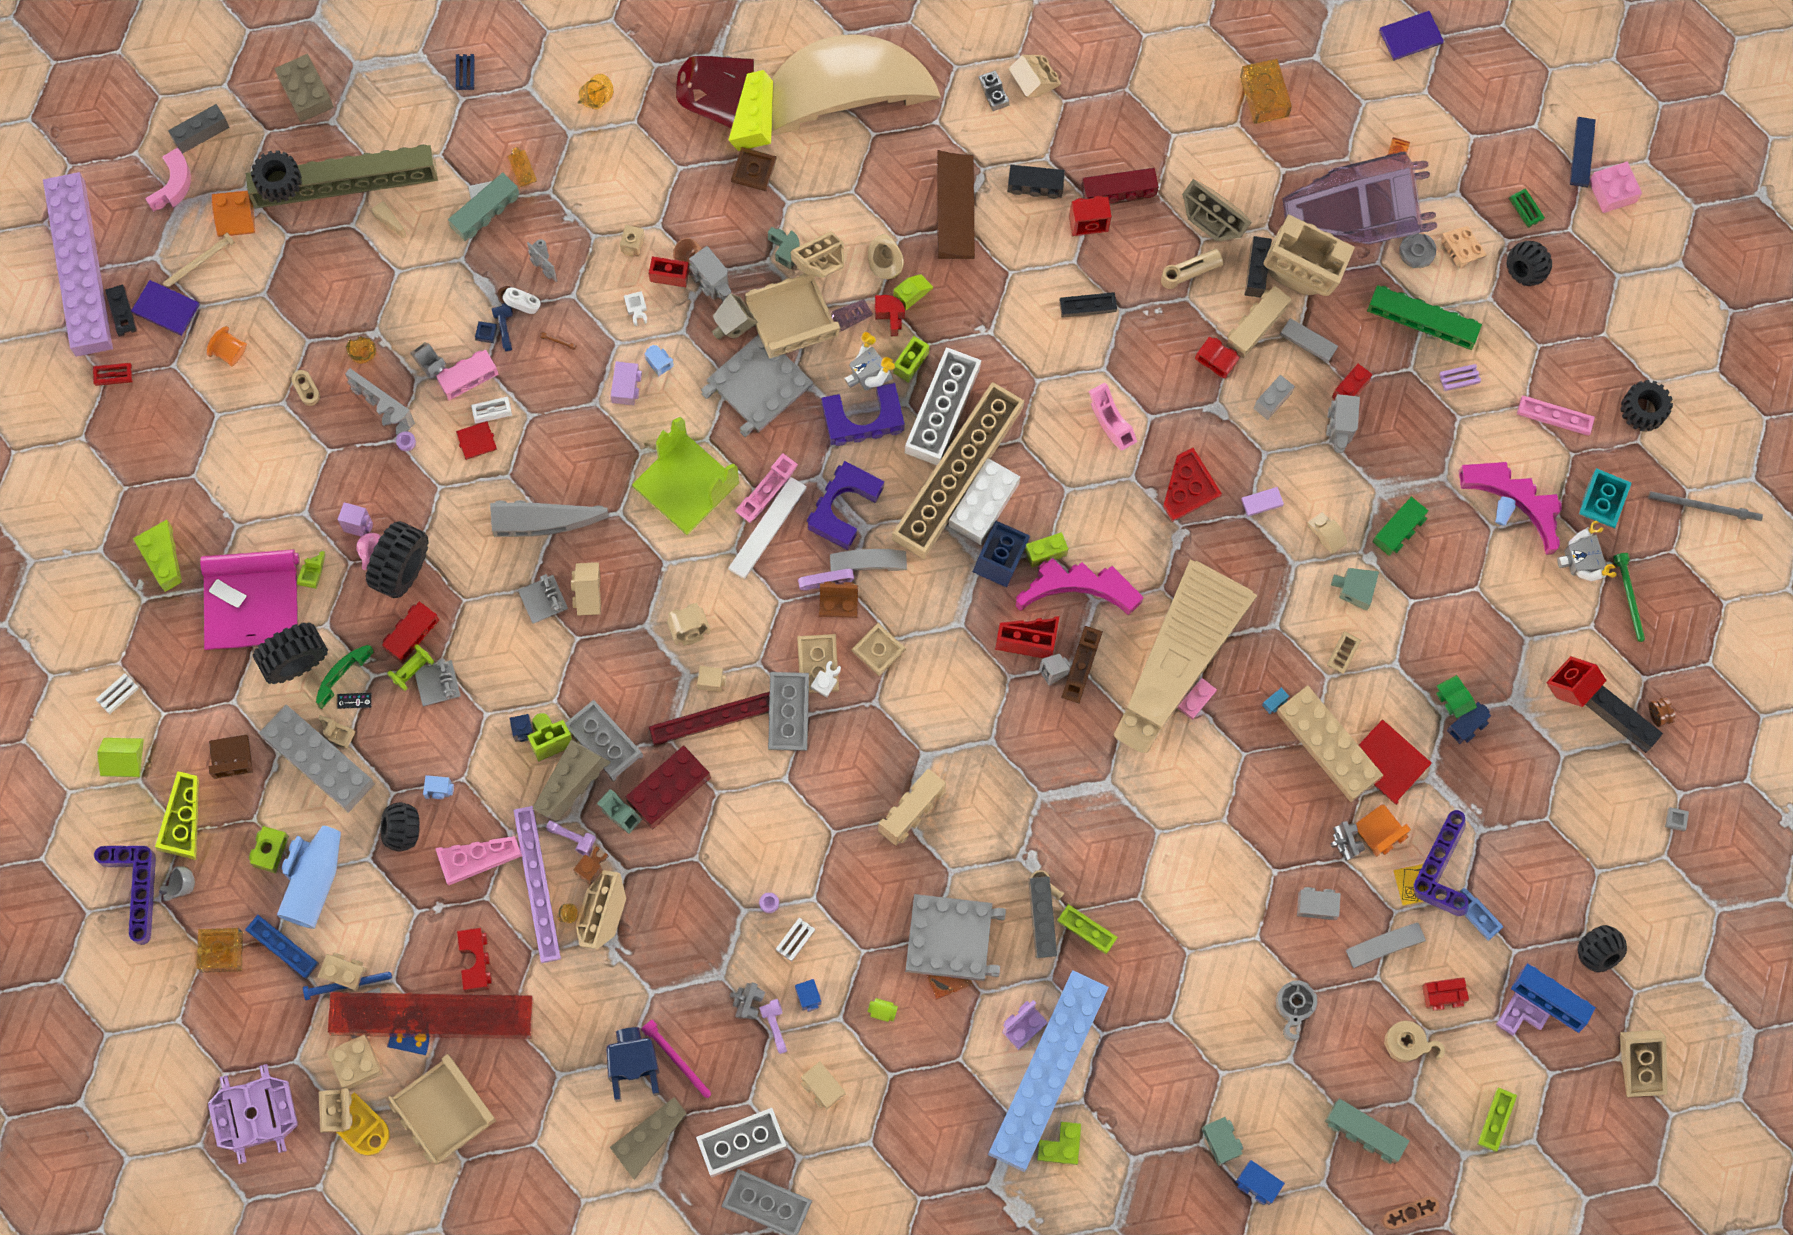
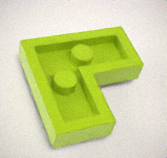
M1061 1122L1059 1142L1039 1140L1037 1161L1078 1165L1081 1124Z

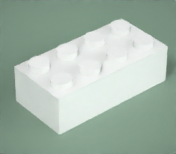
M988 458L950 517L948 527L981 545L1018 487L1020 476Z
M773 1108L696 1137L711 1178L787 1148Z

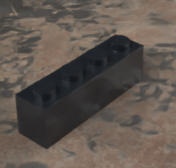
M1603 685L1585 704L1645 753L1653 747L1663 734Z

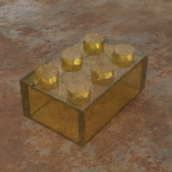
M1278 59L1242 66L1240 79L1254 124L1289 117L1292 104Z

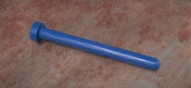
M384 972L362 977L359 986L389 980L392 978L391 972ZM337 983L314 988L304 986L303 993L305 1000H310L311 996L343 990L348 987Z

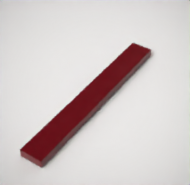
M770 691L648 726L653 744L656 746L769 713Z

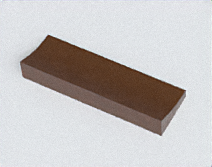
M937 150L938 259H975L974 155Z

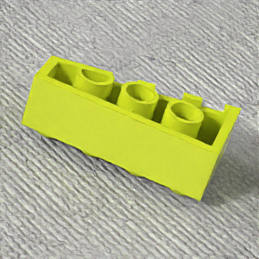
M764 70L749 73L746 76L728 140L738 151H740L741 147L750 149L771 144L773 80Z
M177 771L155 845L157 851L196 860L199 779L197 776Z

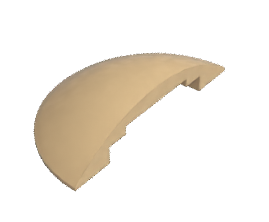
M866 35L828 37L811 43L797 51L782 64L772 78L771 136L800 130V123L816 120L819 115L886 100L888 103L904 100L905 106L939 99L941 96L932 76L926 68L903 48L889 41Z

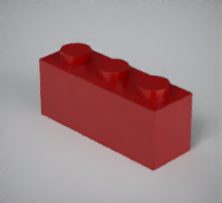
M420 601L416 605H412L408 610V615L398 621L395 626L396 629L392 634L389 633L383 639L382 646L384 650L403 664L415 650L414 646L416 644L419 645L438 623V615Z

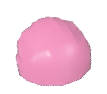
M367 533L361 536L357 542V552L362 559L363 570L367 569L370 556L374 551L373 549L381 537L379 534Z

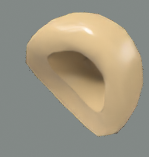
M887 234L878 235L870 242L868 261L874 275L881 279H893L900 274L904 259L896 242Z

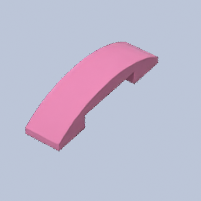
M782 453L772 465L770 472L751 495L742 501L735 512L749 523L752 522L782 489L798 464Z

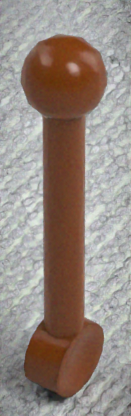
M546 332L540 333L542 339L552 340L572 350H575L577 347L573 343H567L549 336Z

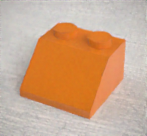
M248 190L212 194V209L218 237H224L225 233H228L230 236L255 233L254 205L248 195Z

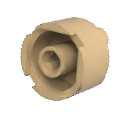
M697 603L690 604L682 610L676 609L669 612L667 624L676 645H679L678 642H682L684 646L691 645L703 640L705 633L710 634L711 629L704 610Z

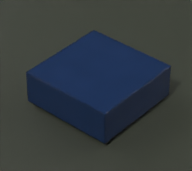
M478 321L475 341L494 344L497 324Z

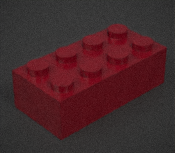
M683 745L627 794L625 798L627 803L653 830L711 779L710 772Z

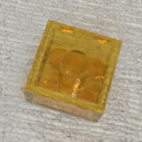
M239 928L198 929L197 969L200 972L242 971L243 932Z

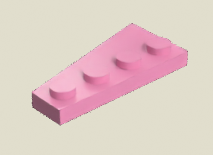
M515 836L494 839L483 843L474 842L463 846L454 845L450 848H435L448 885L522 856Z

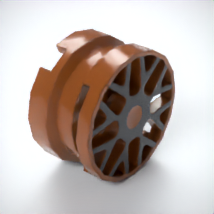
M1667 697L1660 698L1657 702H1649V712L1657 727H1661L1665 723L1671 724L1675 722L1673 720L1675 719L1674 709H1671L1670 705L1672 703Z

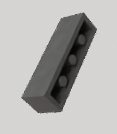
M1050 877L1028 878L1035 957L1057 956Z

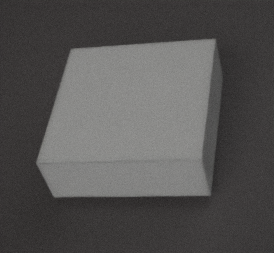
M1669 807L1665 827L1686 831L1689 811Z

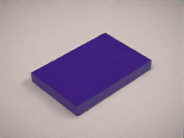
M1430 11L1394 22L1379 29L1393 61L1438 46L1444 42Z
M149 280L131 312L182 336L200 304L193 299Z

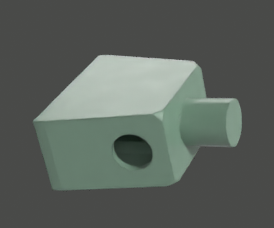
M1348 568L1344 577L1334 574L1331 585L1341 588L1340 599L1368 610L1372 602L1379 572Z

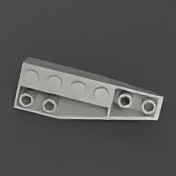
M501 500L490 503L494 537L550 535L571 531L609 518L608 509L603 506L587 507L526 503L523 500H517L514 503H507Z

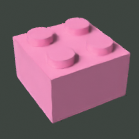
M1628 162L1594 172L1589 181L1603 213L1636 203L1642 194Z

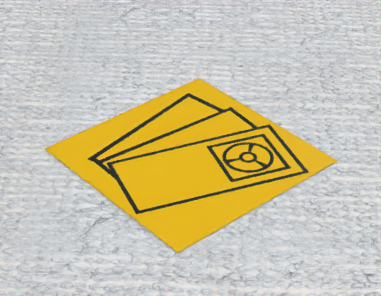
M1423 864L1393 870L1402 906L1423 902L1416 897L1414 891V882ZM1429 869L1426 873L1432 875L1431 869ZM1421 886L1418 890L1425 892L1428 890V887Z

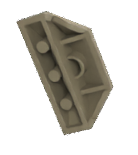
M1192 179L1182 194L1188 220L1216 241L1241 238L1252 223L1239 208L1212 188L1195 179Z

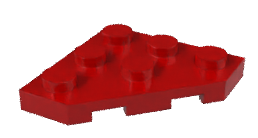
M1193 447L1177 455L1163 504V508L1172 522L1222 495Z

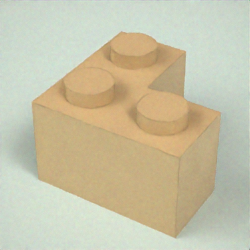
M599 562L576 563L575 571H572L571 590L575 591L576 596L573 597V608H577V615H596L601 613Z

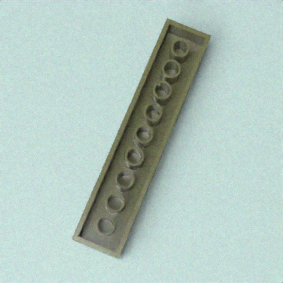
M424 144L413 148L402 147L394 151L383 150L380 153H364L361 156H345L341 159L330 158L321 162L310 161L306 164L297 165L302 176V184L299 185L300 190L299 192H294L295 196L293 198L290 196L288 201L283 199L280 203H277L276 200L270 202L268 198L266 200L262 198V195H259L252 181L251 172L245 173L248 195L255 209L438 181L436 162L431 145ZM283 171L273 172L267 181L278 182L284 178L286 173Z

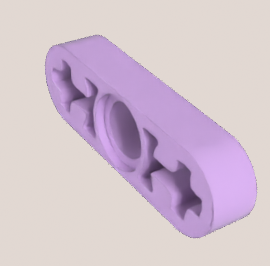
M843 569L804 576L798 579L800 590H811L820 588V584H824L827 581L835 582V584L852 582L854 575L852 569Z

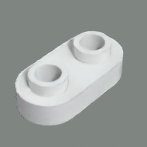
M508 288L503 295V300L508 306L529 314L536 313L540 307V300L536 296L516 288Z

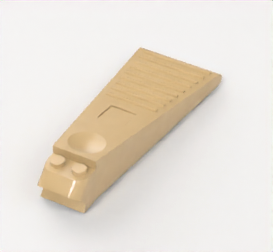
M1190 559L1127 710L1114 732L1117 740L1141 753L1149 752L1161 730L1258 595L1206 565Z

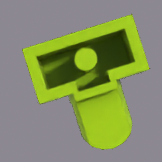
M545 713L537 714L532 719L535 732L528 735V739L538 762L566 750L572 737L564 720L553 724L550 717Z

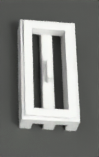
M508 397L471 405L475 424L512 416Z
M124 673L95 700L111 714L136 692L139 687ZM130 685L132 686V687H131L128 691H126L119 699H117L110 707L107 706V705H108L109 703H111L115 698H117L127 687H129Z
M799 918L777 946L776 951L792 962L815 929ZM799 925H802V928L799 930V932L796 934V936L793 938V940L790 942L785 950H782L784 945L787 943V941L790 939V937L793 935V933L796 931ZM806 929L809 930L793 953L789 955L788 952Z

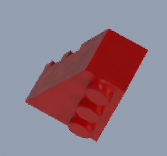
M1055 616L1052 619L1042 620V618H1037L1034 621L1024 622V620L1000 623L995 650L1038 658L1053 656L1060 616Z

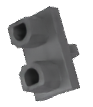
M1345 821L1333 828L1335 841L1331 843V847H1338L1339 852L1343 853L1345 861L1351 860L1365 850L1363 842H1355L1353 838L1354 835L1358 834L1356 824H1348Z
M753 982L747 983L745 990L739 987L737 993L731 992L729 997L734 999L732 1006L738 1008L735 1017L739 1019H756L759 1009L751 1006L752 1000L761 1002L765 995V991L757 987L758 984Z

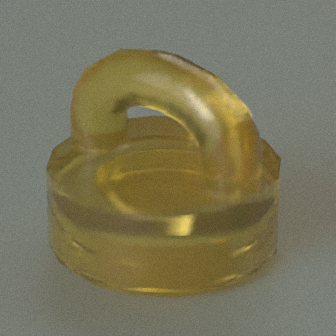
M571 903L561 905L557 916L558 920L564 923H573L578 915L577 907Z

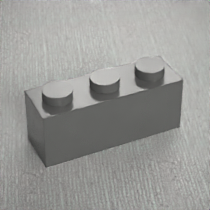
M215 104L171 128L168 132L177 148L183 154L230 127L218 105Z

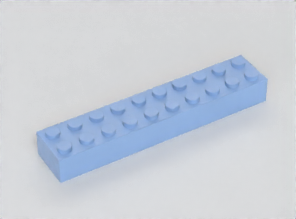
M1072 970L988 1153L989 1156L1023 1172L1026 1171L1109 987Z

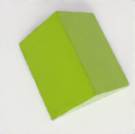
M103 738L97 751L100 776L140 777L144 739Z

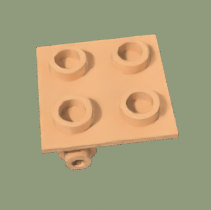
M1468 226L1442 234V245L1448 250V253L1453 252L1450 257H1455L1453 261L1460 269L1464 268L1468 262L1487 256Z

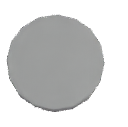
M1417 232L1407 235L1399 247L1402 261L1412 268L1420 269L1429 266L1433 262L1437 251L1436 244L1429 235Z

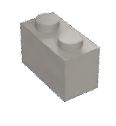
M1279 375L1259 397L1253 409L1269 420L1289 398L1295 386Z
M1305 887L1304 890H1300L1297 905L1298 917L1338 919L1340 893H1335V890L1324 889L1323 892L1316 891L1312 887Z

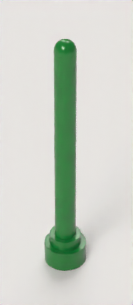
M1620 553L1613 556L1614 563L1617 564V567H1620L1637 640L1643 642L1645 636L1627 567L1630 561L1629 554Z

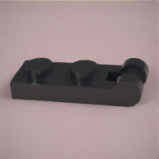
M122 284L105 289L118 336H124V333L130 331L131 333L137 332L125 286Z

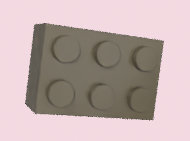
M308 54L274 68L300 122L334 108L331 98Z

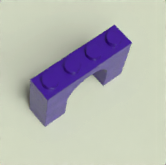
M895 383L877 387L876 394L881 412L874 422L867 425L854 424L845 416L840 394L822 397V408L831 445L843 446L846 442L854 441L857 443L864 441L866 438L878 439L886 434L897 435L904 431L905 423Z
M844 461L842 466L838 465L836 468L834 480L828 482L825 488L826 494L818 499L816 503L817 509L814 513H810L807 523L808 530L849 550L857 536V528L839 520L831 510L833 501L843 493L852 492L876 503L884 489L885 481Z

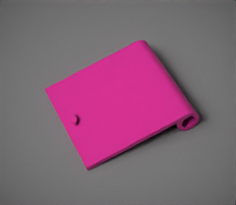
M294 549L201 556V572L204 577L205 650L258 646L260 643H265L264 640L268 637H273V634L276 632L280 633L287 627L289 629L292 625H298L297 564H300L299 553H296ZM217 579L246 595V598L238 608L209 592Z

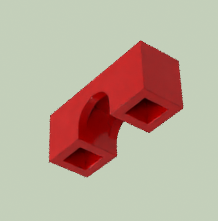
M481 928L457 931L460 953H472L476 956V962L472 968L461 970L464 992L489 990V984H492L491 972H487V964H490L489 952L485 953V945H488L487 933H483Z

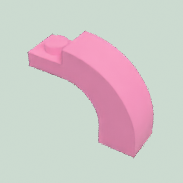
M179 148L162 157L170 170L168 183L162 189L145 198L153 212L157 209H162L167 203L175 207L184 199L189 190L191 173Z
M1103 383L1090 390L1092 409L1100 425L1115 446L1122 451L1137 443L1134 430L1117 410L1108 385Z

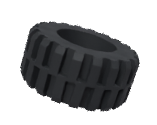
M401 521L389 525V528H386L384 534L379 538L370 556L366 572L368 586L391 598H399L406 594L417 578L426 558L427 545L429 544L426 533Z

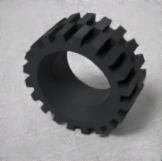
M308 622L307 624L301 623L299 626L297 624L292 625L291 628L288 629L287 627L282 632L273 634V637H268L264 640L265 643H260L258 648L254 650L253 658L268 684H277L278 682L284 683L286 680H293L294 677H300L304 672L312 670L313 666L319 665V661L325 659L328 649L315 625Z

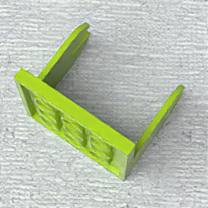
M678 417L672 420L671 431L667 433L663 430L656 441L658 459L632 484V487L684 534L688 535L739 484L738 467L735 464H730L724 468L687 435L685 420Z

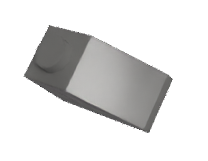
M1056 654L1042 659L1039 671L1050 686L1069 675L1070 664L1065 657L1062 658L1060 654Z

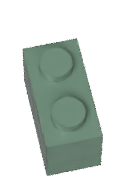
M1226 1117L1201 1128L1218 1166L1243 1154L1241 1151L1243 1150L1242 1143L1239 1138H1235L1233 1131H1235L1234 1126Z

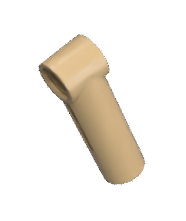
M1215 248L1177 265H1168L1163 270L1161 283L1167 289H1174L1179 283L1222 266V256L1218 249ZM1167 275H1173L1175 279H1169Z

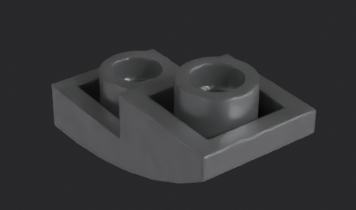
M996 70L979 76L981 86L992 111L1010 106L1009 99L1003 90L1002 82Z

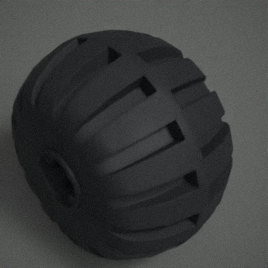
M1523 241L1516 244L1510 250L1507 257L1506 265L1509 269V274L1512 275L1516 282L1522 283L1523 286H1535L1547 279L1552 269L1550 252H1547L1548 249L1536 241Z
M403 802L391 804L384 809L380 828L384 846L400 852L416 845L420 830L417 809Z
M1608 925L1592 929L1578 944V956L1582 964L1588 969L1599 973L1610 970L1618 965L1627 953V944L1623 934L1616 928Z

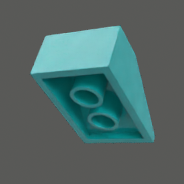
M1596 468L1586 488L1579 514L1615 528L1632 482Z

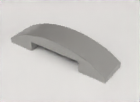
M864 549L830 554L831 571L843 569L907 570L906 551Z
M1414 923L1347 949L1346 953L1354 969L1380 957L1425 942L1426 939L1419 923Z

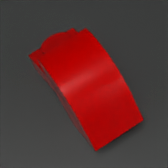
M875 295V320L890 319L891 337L898 336V330H902V319H905L904 305L894 296Z

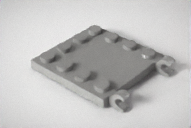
M758 334L707 379L709 384L701 389V394L708 399L717 391L747 421V423L740 427V433L747 437L754 429L759 433L813 385V382L785 354L770 359Z
M914 894L905 972L984 981L985 975L999 977V965L986 966L991 919L1005 920L1006 909H992L993 903Z

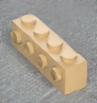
M1276 286L1271 290L1267 289L1261 296L1262 300L1260 303L1256 302L1250 309L1251 313L1241 318L1238 323L1239 327L1236 330L1233 328L1227 335L1228 341L1226 345L1235 350L1243 359L1291 303L1292 299Z

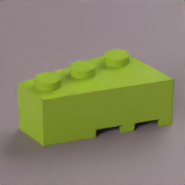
M168 520L133 538L159 585L165 592L182 583L172 533L173 529Z

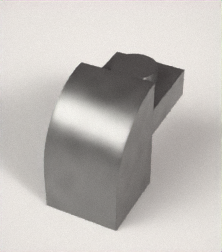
M424 342L410 352L421 369L431 379L443 369H446L445 361L435 353L429 343Z

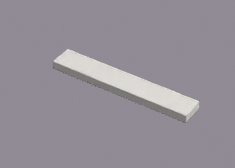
M792 477L789 478L728 569L745 580L807 489V486Z

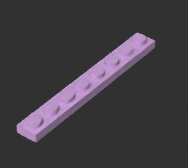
M533 806L513 811L541 963L561 960L535 813L534 809H532Z

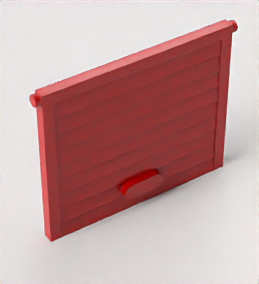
M1383 719L1359 744V747L1383 774L1382 778L1374 786L1396 805L1405 792L1432 764L1430 760Z

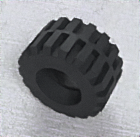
M278 150L275 153L268 151L267 155L263 153L261 159L257 158L255 160L256 165H252L253 171H251V176L259 195H262V198L265 200L268 198L270 202L276 200L277 203H280L283 199L288 201L290 196L293 198L295 191L299 192L302 176L296 161H294L291 155L288 156L286 152L281 154ZM283 171L286 173L284 178L278 182L267 181L273 172Z
M1645 380L1644 383L1642 381L1637 382L1636 385L1634 384L1629 389L1621 402V412H1624L1622 415L1623 419L1627 418L1628 421L1626 423L1628 425L1632 424L1634 425L1632 428H1640V431L1643 432L1646 429L1652 431L1654 428H1659L1668 418L1673 408V403H1670L1673 400L1672 396H1668L1669 390H1664V385L1662 384L1660 386L1657 385V381L1650 383V380ZM1646 399L1650 401L1655 407V412L1644 411L1639 406L1638 400Z

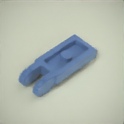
M1466 888L1461 889L1460 892L1470 902L1468 912L1464 916L1489 941L1503 928V925ZM1463 902L1455 903L1457 908H1462L1465 905Z

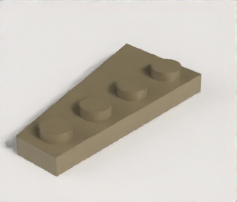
M675 1097L610 1147L634 1180L687 1115Z

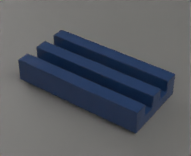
M456 54V90L475 89L474 54H470V56H467V54H463V56ZM460 61H463L462 86H460ZM467 61H470V85H467Z

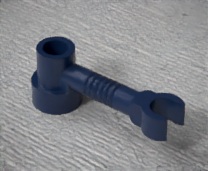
M502 303V306L492 308V314L494 319L498 318L502 346L505 352L512 350L506 318L513 317V311L511 306Z

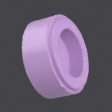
M404 431L398 434L396 444L400 450L410 451L415 447L416 440L412 433Z
M773 893L763 894L759 901L761 910L765 913L775 912L779 907L778 897Z

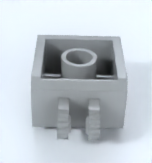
M706 246L689 258L690 276L694 282L701 284V289L706 296L710 295L713 300L719 297L724 301L731 293L728 283V270L710 248Z
M1337 394L1335 401L1332 400L1331 407L1328 408L1327 417L1331 419L1329 425H1327L1326 436H1329V443H1334V450L1337 453L1345 451L1347 444L1352 441L1358 429L1360 397Z

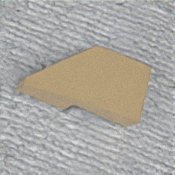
M320 715L319 720L322 723L323 733L328 741L347 749L356 731Z

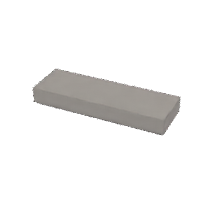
M1291 318L1280 333L1284 338L1327 363L1338 348L1336 344Z

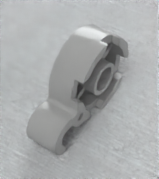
M1300 980L1285 984L1276 997V1008L1279 1014L1288 1021L1283 1028V1035L1289 1041H1296L1300 1037L1298 1034H1292L1290 1027H1297L1301 1021L1308 1019L1317 1006L1316 993H1314L1308 983ZM1295 997H1298V1000L1301 1001V1004L1295 1006L1294 1003H1292V1000Z

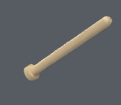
M225 233L221 241L165 280L163 285L169 288L228 244L232 246L235 242L228 233Z

